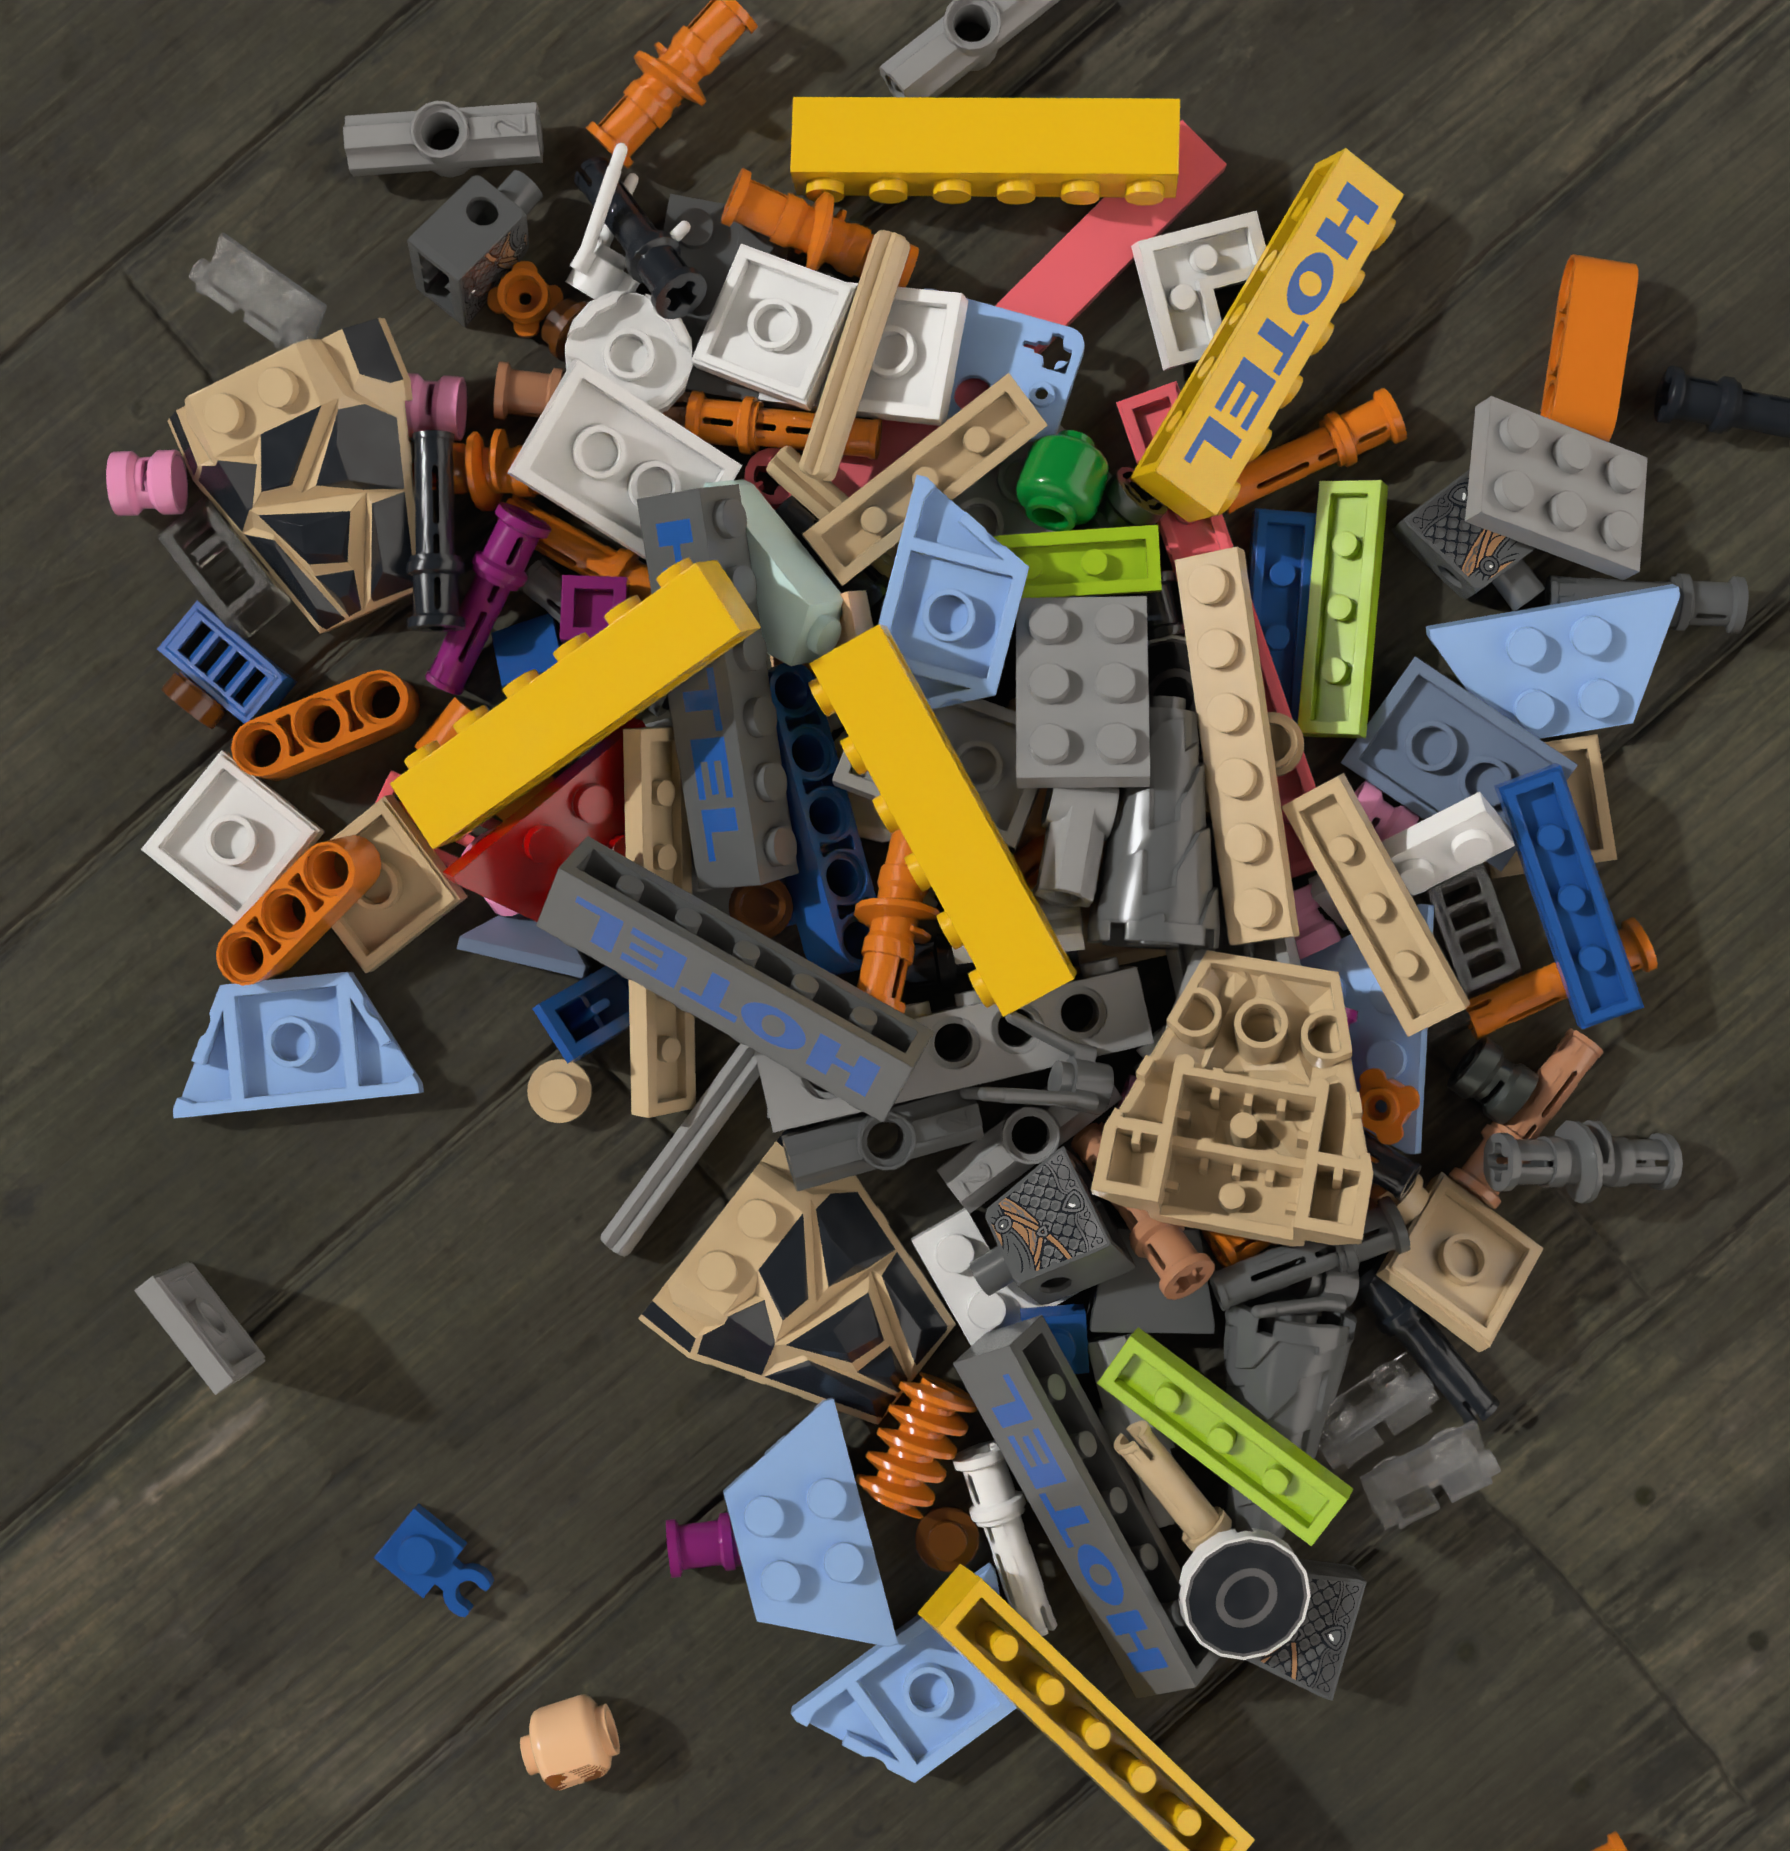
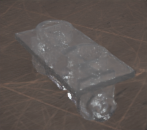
M224 232L219 236L212 262L201 258L195 263L189 274V279L196 283V292L202 296L210 297L231 313L241 308L245 311L243 321L272 341L274 347L278 350H282L300 341L317 338L327 305Z
M1406 1352L1394 1360L1378 1366L1370 1376L1340 1396L1335 1397L1334 1402L1329 1406L1319 1443V1450L1333 1470L1342 1464L1347 1469L1353 1466V1463L1384 1443L1374 1428L1381 1421L1384 1420L1389 1430L1395 1436L1425 1415L1428 1416L1433 1412L1430 1406L1440 1400L1432 1388L1434 1385Z
M1472 1420L1458 1428H1448L1440 1431L1428 1443L1402 1456H1392L1382 1460L1372 1471L1359 1478L1373 1513L1377 1514L1385 1530L1394 1525H1397L1401 1530L1407 1525L1440 1510L1439 1503L1431 1489L1442 1485L1449 1499L1454 1503L1484 1487L1492 1485L1491 1477L1501 1473V1469L1490 1449L1485 1450L1478 1425L1475 1420Z

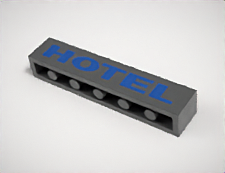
M739 484L697 488L637 499L651 593L653 594L661 588L656 578L666 569L685 558L690 557L693 563L718 560L760 624L756 599L757 581L751 567L746 534L747 516L741 502ZM761 628L668 693L699 889L763 885L799 873L796 859L797 841L792 832L786 794L787 777L782 767L776 729L777 712L772 702L766 664L767 646L762 637Z
M589 836L583 840L559 867L536 924L537 927L560 939L564 944L578 949L615 970L622 977L638 983L673 1003L680 1010L691 1013L728 1034L737 1042L751 1047L788 1068L795 1075L811 1081L846 1101L853 1108L861 1110L881 1122H884L905 1087L934 1033L933 1030Z
M1043 1315L986 1332L953 1362V1365L1135 1697L1142 1698L1196 1688L1220 1656L1198 1643L1181 1616L1179 1606L1181 1586L1179 1580L1182 1570L1121 1458L1114 1449L1109 1436Z

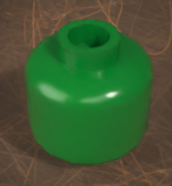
M1063 430L1058 435H1047L1037 439L1029 448L1016 491L1019 502L1025 508L1026 516L1036 525L1056 532L1070 531L1077 525L1089 522L1096 514L1108 479L1109 468L1106 458L1101 451L1094 447V442L1090 437L1078 431Z

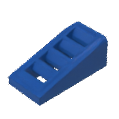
M198 600L157 648L158 651L244 724L274 711L297 683L294 678ZM205 623L212 630L192 655L188 657L180 649L199 626ZM223 639L229 644L228 648L209 671L206 672L200 665ZM241 654L247 659L246 663L227 686L224 687L218 680ZM257 670L261 671L265 677L243 702L236 697Z

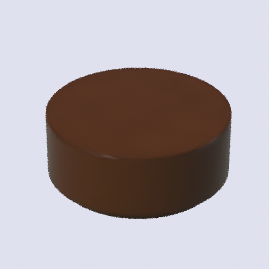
M175 671L161 688L177 705L210 729H214L227 713L220 703L182 671L179 673Z

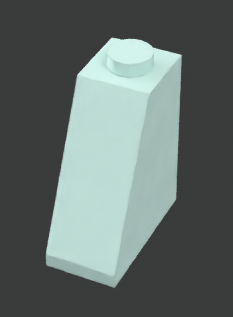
M744 479L705 483L704 488L739 484L741 502L747 516V541L751 567L757 581L756 599L761 632L767 646V654L790 666L810 663L832 651L841 634L840 618L843 598L840 595L841 592L754 484Z

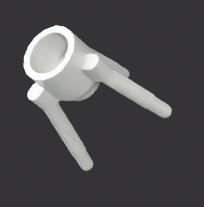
M618 143L615 146L582 244L570 264L573 269L565 281L593 299H597L612 291L635 293L640 284L630 274L624 272L626 267L625 257L610 248L614 235L604 224L628 151L624 143ZM635 173L628 174L624 181V185L632 195L639 180ZM685 220L681 221L670 234L679 242L690 231V223Z

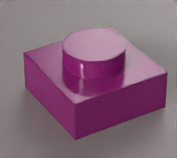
M562 575L560 641L564 644L584 632L592 638L606 628L609 624L604 618L605 614L629 598L630 581L628 578Z

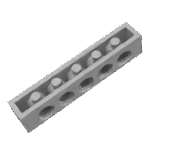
M1117 957L1100 959L1079 965L1080 977L1074 978L1068 983L1019 1008L1026 1012L1029 1019L1050 1028L1074 1042L1096 1046L1097 1056L1154 1043L1137 967H1119ZM975 989L954 994L956 1006L931 1011L929 1000L907 1004L905 1015L933 1030L934 1033L894 1104L1050 1068L1058 1060L1066 1062L1069 1055L1030 1034L1019 1044H1005L998 1034V1022L1002 1016L996 1004L986 1008ZM1083 994L1091 1002L1093 1009L1092 1018L1085 1027L1079 1030H1069L1061 1019L1062 1005L1070 996ZM947 1024H961L966 1029L969 1037L966 1051L955 1059L941 1058L934 1046L937 1032ZM755 1052L773 1133L863 1112L853 1108L846 1101L825 1089L816 1087L809 1080L795 1075L788 1068L765 1055Z

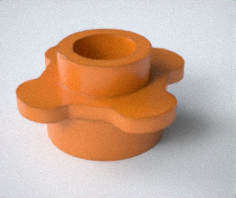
M520 261L514 264L512 271L508 272L501 279L498 287H494L489 291L487 302L492 312L504 314L513 323L516 334L524 338L537 335L540 330V322L559 302L564 300L561 289L556 285H548L538 274L536 266L529 261ZM523 294H529L532 298L531 302L527 305L520 303V297Z
M1370 1068L1364 1071L1359 1078L1361 1085L1359 1093L1363 1110L1362 1124L1363 1127L1376 1133L1379 1142L1385 1145H1392L1403 1138L1404 1130L1402 1125L1409 1119L1412 1111L1419 1107L1420 1096L1413 1086H1405L1395 1079H1387L1382 1069ZM1379 1100L1386 1102L1387 1110L1385 1112L1377 1110L1376 1103Z

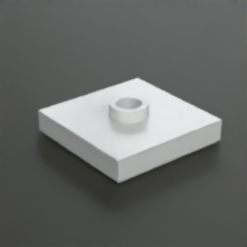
M741 244L691 362L697 369L811 411L835 356L857 286Z
M221 750L141 850L234 925L309 848L316 844L325 831L259 777L249 775L241 770L234 761L233 756Z

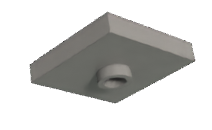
M188 1261L156 1274L134 1290L215 1395L244 1378L265 1362L264 1354L192 1262L189 1263Z

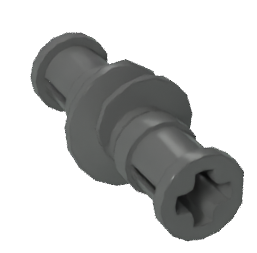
M1566 1120L1556 1130L1555 1136H1542L1537 1139H1515L1508 1133L1492 1134L1485 1144L1483 1172L1486 1181L1497 1192L1511 1191L1516 1185H1538L1542 1188L1565 1186L1570 1197L1575 1202L1581 1204L1591 1203L1596 1199L1602 1185L1607 1188L1626 1187L1629 1184H1649L1655 1190H1670L1678 1184L1683 1167L1680 1146L1672 1135L1668 1133L1651 1134L1647 1139H1627L1623 1136H1611V1133L1601 1121L1587 1120L1583 1123ZM1508 1157V1164H1498L1496 1159ZM1636 1160H1642V1163H1636ZM1655 1160H1667L1669 1164L1668 1166H1655ZM1522 1161H1530V1163L1522 1164Z

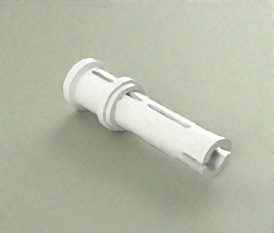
M995 1440L968 1447L957 1453L952 1461L956 1471H963L973 1502L969 1509L973 1522H976L978 1527L984 1528L1009 1605L1041 1636L1049 1634L1048 1630L1053 1631L1056 1629L1057 1622L1048 1603L1041 1575L1024 1529L1025 1526L1021 1514L1025 1511L1024 1506L1026 1504L1022 1491L1015 1490L1006 1460Z

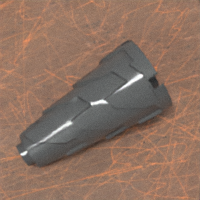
M1150 696V787H1119L1116 815L1107 839L1100 881H1097L1096 893L1090 907L1087 942L1094 944L1103 941L1102 945L1161 950H1180V944L1194 945V951L1197 949L1217 950L1219 949L1220 935L1218 887H1213L1210 828H1206L1205 763L1199 761L1196 712L1186 710V699Z
M1268 1293L1230 1307L1225 1312V1392L1314 1459L1319 1447L1329 1406L1335 1400L1350 1348L1354 1341L1357 1324L1356 1316L1347 1309L1344 1313L1322 1311L1321 1316L1318 1315V1312L1259 1319L1251 1315V1309L1256 1305L1302 1299L1295 1294ZM1227 1483L1225 1512L1232 1520L1230 1529H1236L1238 1533L1242 1531L1254 1532L1252 1529L1254 1528L1269 1531L1280 1539L1284 1537L1286 1532L1284 1525Z

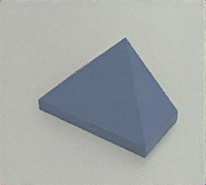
M521 914L513 916L498 915L461 935L457 945L459 950L578 978L589 976L593 967L585 953L564 944L560 939L537 927L536 921Z

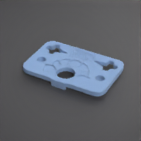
M966 298L968 300V307L947 419L949 420L962 409L957 405L954 397L956 389L963 381L971 378L981 379L991 387L1009 373L1048 425L1031 438L1029 442L1034 443L1041 437L1055 435L1059 429L1084 355L1085 344L1082 335L1072 327ZM1053 337H1060L1064 339V350L1072 353L1068 362L1058 361L1055 364L1054 370L1046 369L1043 367V356L1035 353L1034 349L1024 345L1029 344L1036 347L1038 344L1049 345ZM1046 390L1048 395L1045 399H1038L1036 397L1037 391Z

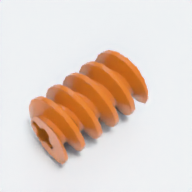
M919 1372L922 1376L920 1383L900 1381L898 1386L912 1400L910 1405L890 1404L887 1409L900 1423L898 1430L879 1427L876 1432L890 1447L888 1452L868 1450L865 1456L879 1470L877 1475L857 1474L855 1482L872 1498L883 1505L907 1516L923 1519L924 1516L915 1506L928 1507L933 1505L935 1500V1493L925 1482L938 1484L943 1482L946 1477V1470L936 1459L950 1460L954 1459L957 1454V1447L946 1435L963 1436L968 1430V1424L957 1412L973 1413L978 1408L967 1392L936 1376Z

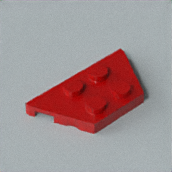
M632 718L609 734L443 871L446 878L538 922L559 867L587 836L626 857L623 729L646 727L644 722Z

